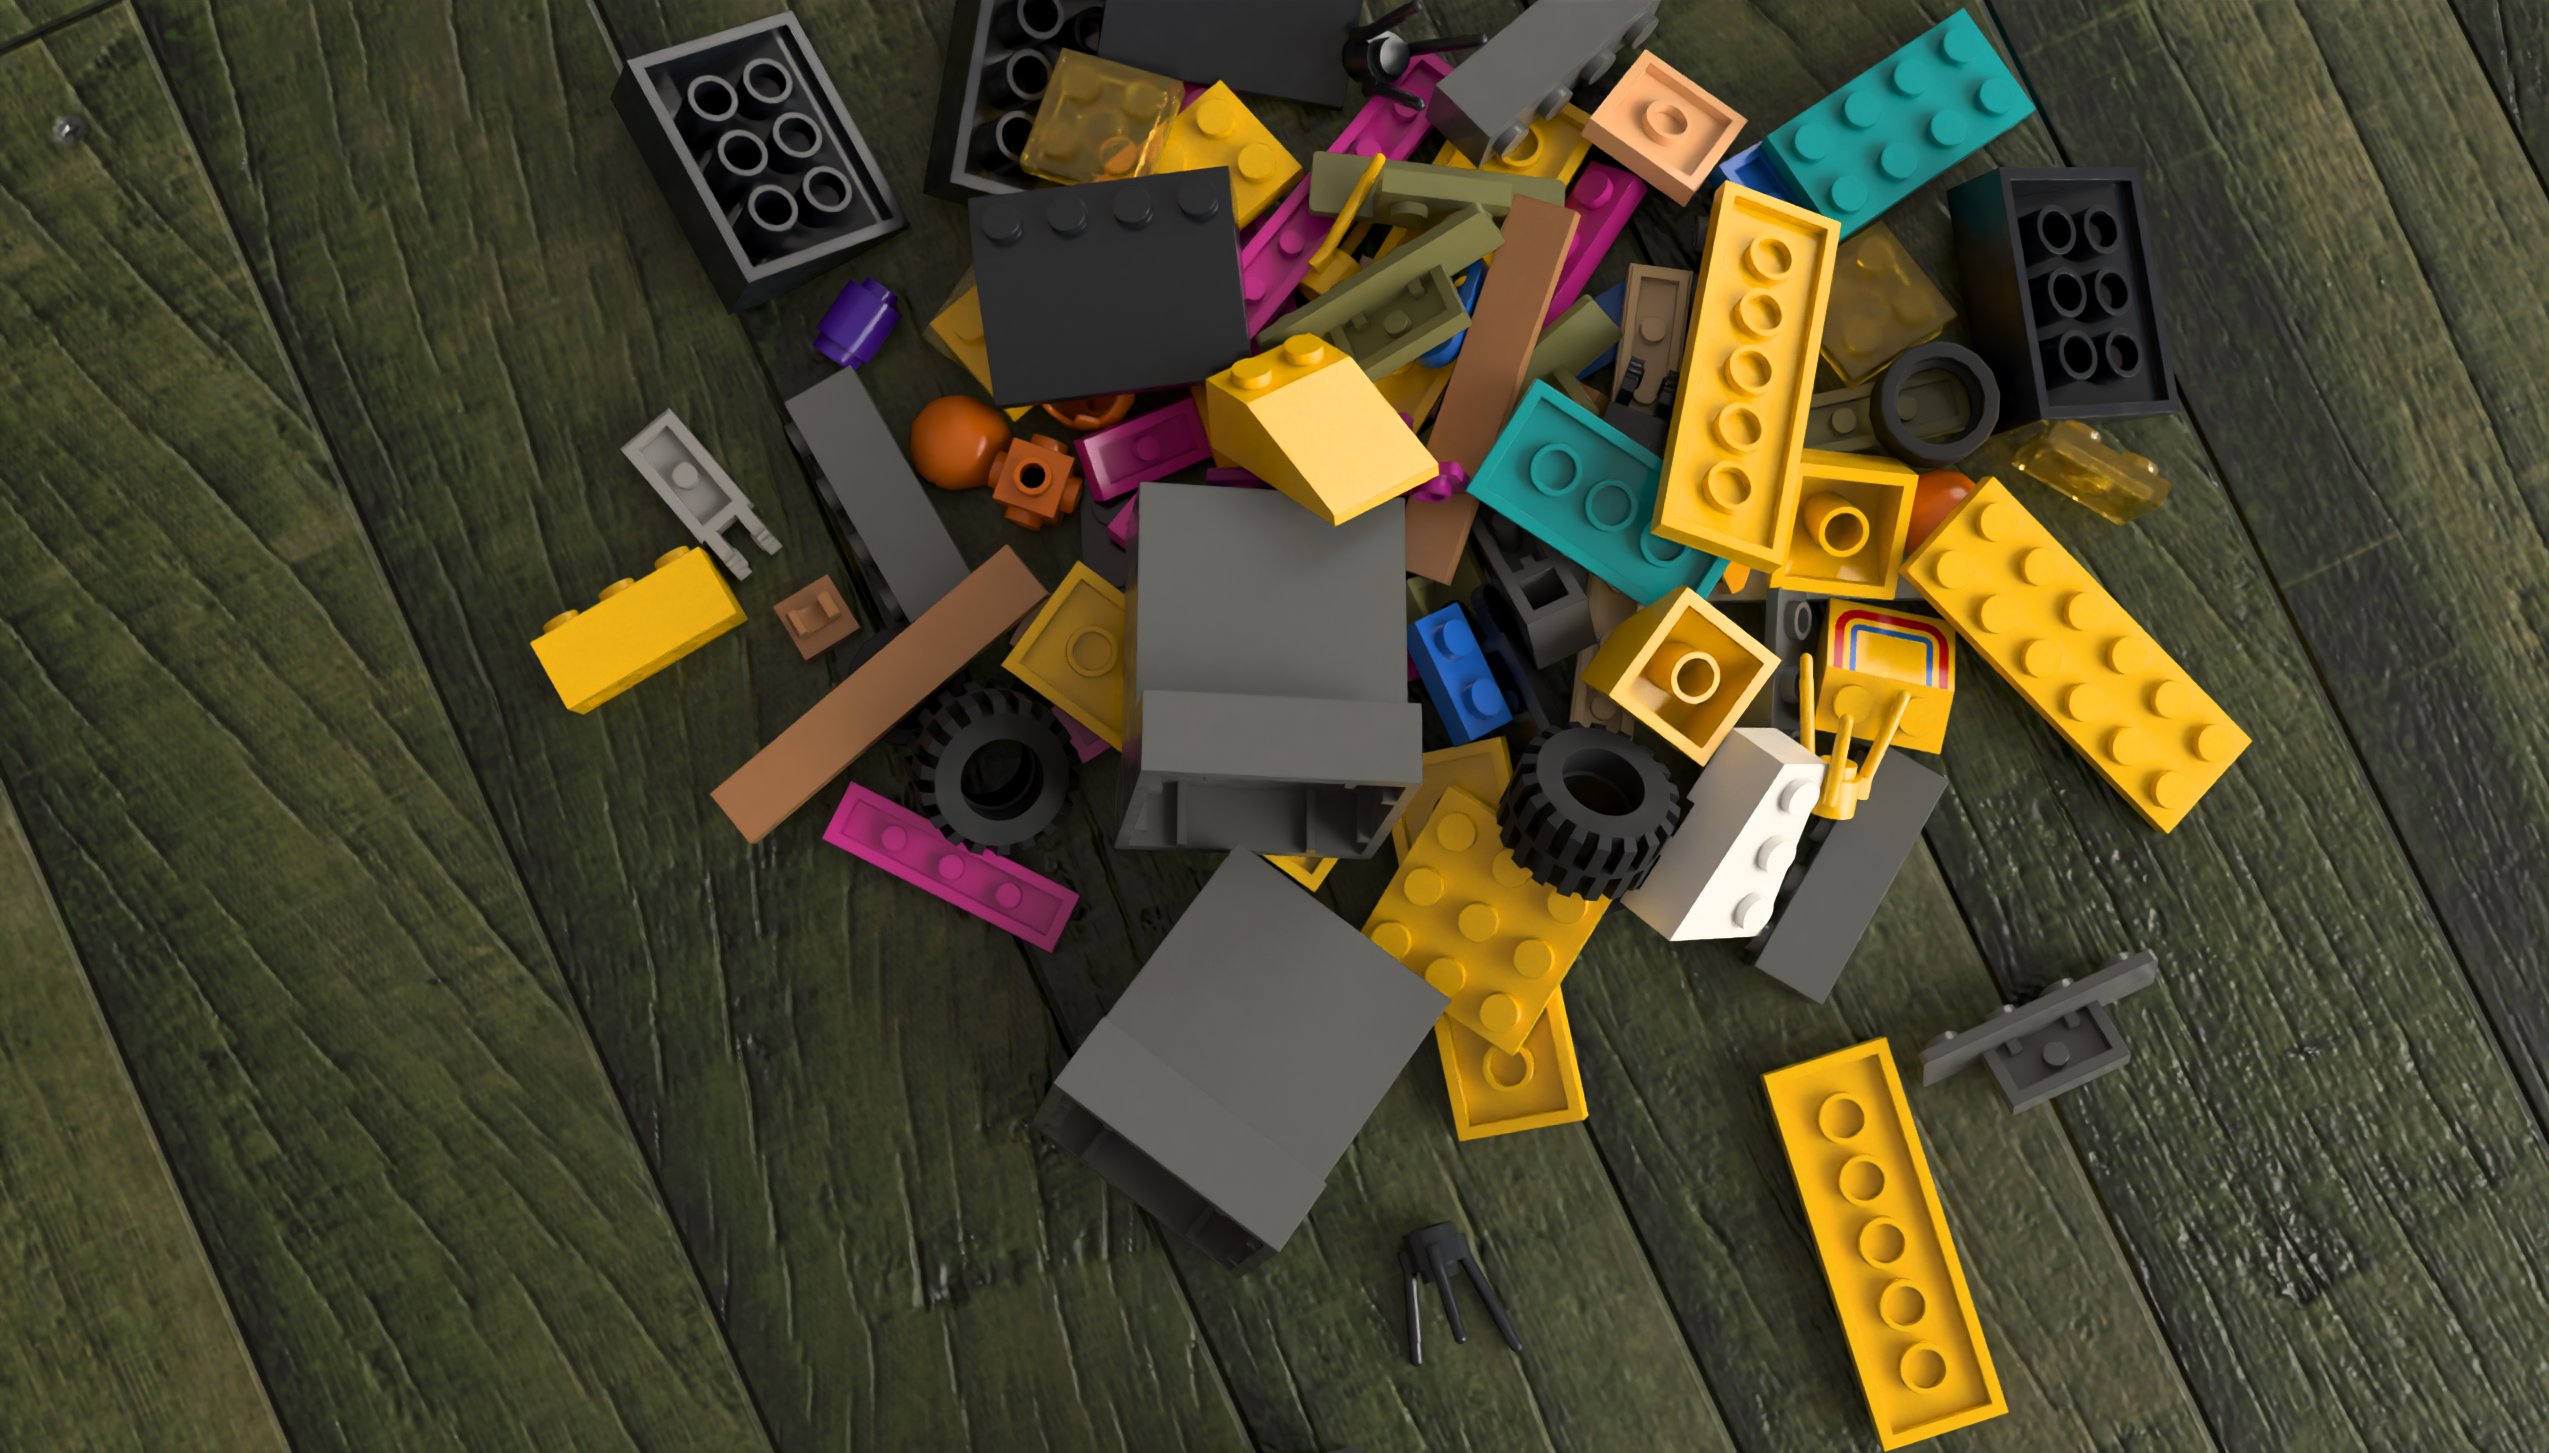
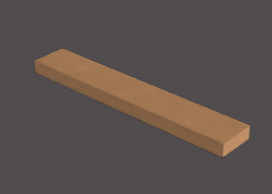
M1515 194L1502 231L1505 242L1494 253L1471 319L1473 325L1467 330L1426 447L1436 462H1457L1471 478L1510 417L1581 217L1577 211L1522 194ZM1468 493L1451 494L1449 501L1441 503L1421 502L1413 499L1410 495L1405 507L1406 571L1451 586L1480 501Z
M1006 544L710 793V795L750 844L758 843L1051 595L1015 551Z

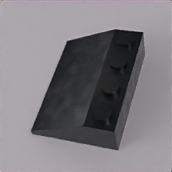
M956 0L922 194L968 206V198L1099 182L1137 150L1149 79L1095 69L1103 0Z
M1103 0L1095 69L1208 89L1221 80L1235 94L1341 112L1349 80V74L1344 62L1345 48L1351 40V28L1359 26L1363 0Z
M792 10L626 61L610 99L728 315L781 297L906 231L910 226L907 217Z
M1229 166L968 198L973 265L994 403L997 410L1206 385L1205 379L1231 368L1239 360L1252 358L1237 199Z
M1999 167L1946 190L1973 352L1978 354L1992 370L2000 392L1999 418L1989 437L2034 435L2166 416L2180 412L2138 168Z

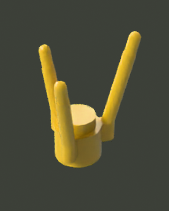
M1376 153L1373 156L1323 244L1307 262L1310 270L1299 282V290L1308 301H1313L1329 291L1336 283L1349 279L1363 270L1351 255L1374 223L1359 221L1338 249L1337 247L1384 165V154Z
M1804 653L1800 656V745L1815 754L1813 658L1810 654ZM1908 690L1899 691L1859 773H1857L1858 764L1847 759L1854 719L1851 714L1841 716L1832 755H1822L1819 757L1827 762L1829 767L1820 787L1818 801L1810 813L1837 820L1853 818L1857 799L1867 800L1869 797L1873 776L1910 700L1911 694Z

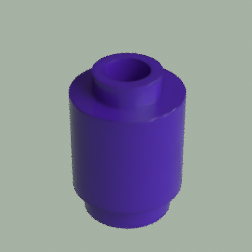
M869 276L862 285L850 279L816 328L821 332L812 345L842 367L846 368L851 365L856 372L862 362L867 365L871 362L902 318V315L893 309L899 298Z

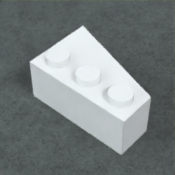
M1732 728L1686 797L1695 803L1674 837L1670 836L1659 854L1661 857L1641 888H1636L1633 891L1626 890L1620 902L1669 941L1761 936L1765 924L1772 915L1773 903L1786 871L1795 858L1796 846L1810 811L1818 801L1820 787L1829 764L1777 728Z

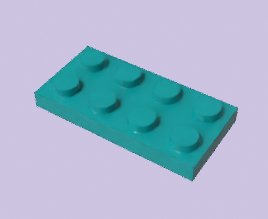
M1962 8L1767 135L1760 146L1806 210L1841 222L1839 243L2026 119L2036 108L1966 10Z
M1538 378L1533 379L1463 489L1464 492L1644 608L1682 584L1689 587L1706 601L1731 562L1730 560L1651 534L1650 528L1663 460Z

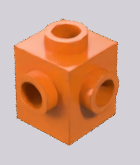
M1033 434L1031 442L1014 437L1008 453L999 450L990 470L988 487L995 489L992 498L1001 510L1006 511L1003 519L1026 529L1040 531L1042 524L1059 529L1064 514H1074L1082 495L1085 479L1078 477L1079 467L1075 458L1067 455L1069 449L1067 445L1046 436ZM1031 467L1045 472V480L1037 488H1028L1022 484L1027 469Z

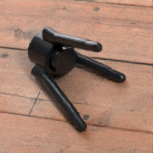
M1412 0L1366 26L1351 28V40L1347 44L1344 54L1345 68L1349 76L1356 83L1362 84L1361 91L1363 96L1382 97L1404 107L1422 111L1426 107V102L1422 98L1388 84L1402 76L1409 66L1410 57L1484 46L1488 42V36L1485 33L1464 34L1405 43L1395 33L1388 30L1408 20L1422 10L1423 3L1420 0Z
M1451 1220L1402 1235L1406 1250L1398 1252L1397 1256L1403 1272L1410 1362L1414 1367H1419L1423 1363L1418 1272H1420L1423 1284L1436 1282L1455 1342L1463 1344L1467 1340L1466 1331L1461 1319L1462 1316L1450 1280L1451 1276L1460 1273L1458 1260L1511 1350L1518 1353L1523 1349V1344L1514 1330L1510 1319L1471 1254L1465 1232L1455 1235Z

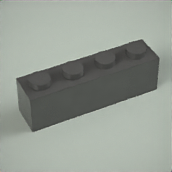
M1538 0L1489 40L1486 45L1478 49L1436 84L1425 118L1477 169L1496 153L1501 158H1505L1524 141L1529 133L1527 127L1540 116L1545 121H1549L1566 106L1573 95L1571 90L1585 80L1591 85L1599 80L1612 66L1616 59L1615 53L1623 46L1628 44L1633 49L1647 39L1659 23V19L1654 15L1661 0Z
M849 365L786 401L784 404L793 421L784 425V428L803 459L811 454L816 458L825 475L816 479L815 482L832 511L836 513L844 508L856 529L848 533L847 538L863 565L868 567L873 563L877 564L887 582L878 591L896 622L907 617L912 624L973 572L861 378L853 367Z
M1872 745L1868 746L1865 752L1856 749L1849 757V760L1858 764L1857 773L1860 772ZM1888 746L1873 776L1869 797L1867 800L1857 799L1853 818L1837 820L1817 815L1814 818L1806 835L1814 842L1802 863L1794 859L1788 867L1778 891L1782 898L1769 921L1765 924L1761 936L1746 938L1743 947L1749 950L1750 954L1744 966L1810 1004L1823 1005L1949 780Z

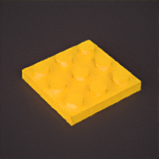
M1451 785L1447 787L1362 928L1361 933L1451 999V1002L1444 1010L1445 1013L1510 1056H1514L1526 1040L1612 900L1601 894L1598 901H1584L1579 893L1574 892L1569 898L1556 893L1557 887L1547 882L1542 886L1531 879L1533 872L1527 867L1520 869L1511 859L1514 850L1503 846L1499 837L1503 827L1497 825V812L1456 785Z

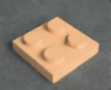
M1645 49L1590 117L1580 135L1685 207L1737 138L1748 120Z

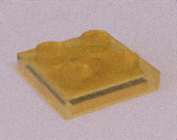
M1062 48L1019 161L1023 171L1066 185L1155 175L1185 94L1183 83L1180 80Z
M1882 220L1839 246L1836 251L1819 351L1850 390L1884 370L1908 348L1927 343L1954 326L1958 316Z
M2057 420L2024 441L2011 465L2120 526L2161 507L2173 486L2171 482L2157 475L2158 467L2148 459L2130 452H2124L2121 455L2100 443L2102 437L2098 432L2083 423L2073 420H2067L2065 423Z

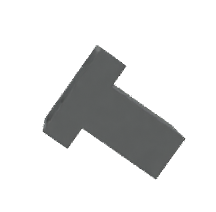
M1139 482L1126 531L1122 754L1115 773L1114 849L1230 853L1237 842H1240L1256 855L1371 860L1423 784L1422 703H1408L1405 498L1394 497L1337 526H1333L1279 490Z
M1237 842L1107 1016L1100 1020L1053 1082L1031 1125L1238 1280L1281 1251L1327 1186L1324 1180L1451 1002V999L1240 842Z

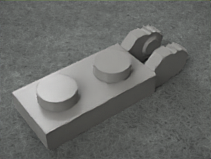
M670 408L665 410L620 448L699 542L706 547L709 545L741 581L752 573L748 566L749 562L721 535L736 521L740 520L751 532V538L762 550L768 551V553L773 555L782 547L778 539L751 510L754 507L752 502Z

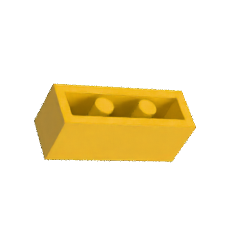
M688 546L676 548L655 561L654 566L657 570L637 582H634L633 578L620 580L604 589L598 595L601 600L599 604L581 614L577 610L567 611L551 619L543 626L546 634L530 644L568 710L584 715L748 620L711 554L699 546L691 551Z

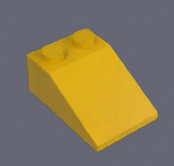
M1310 332L1292 336L1280 346L1253 358L1239 360L1231 368L1205 379L1211 447L1333 526H1337L1439 475V467L1436 460L1351 356Z

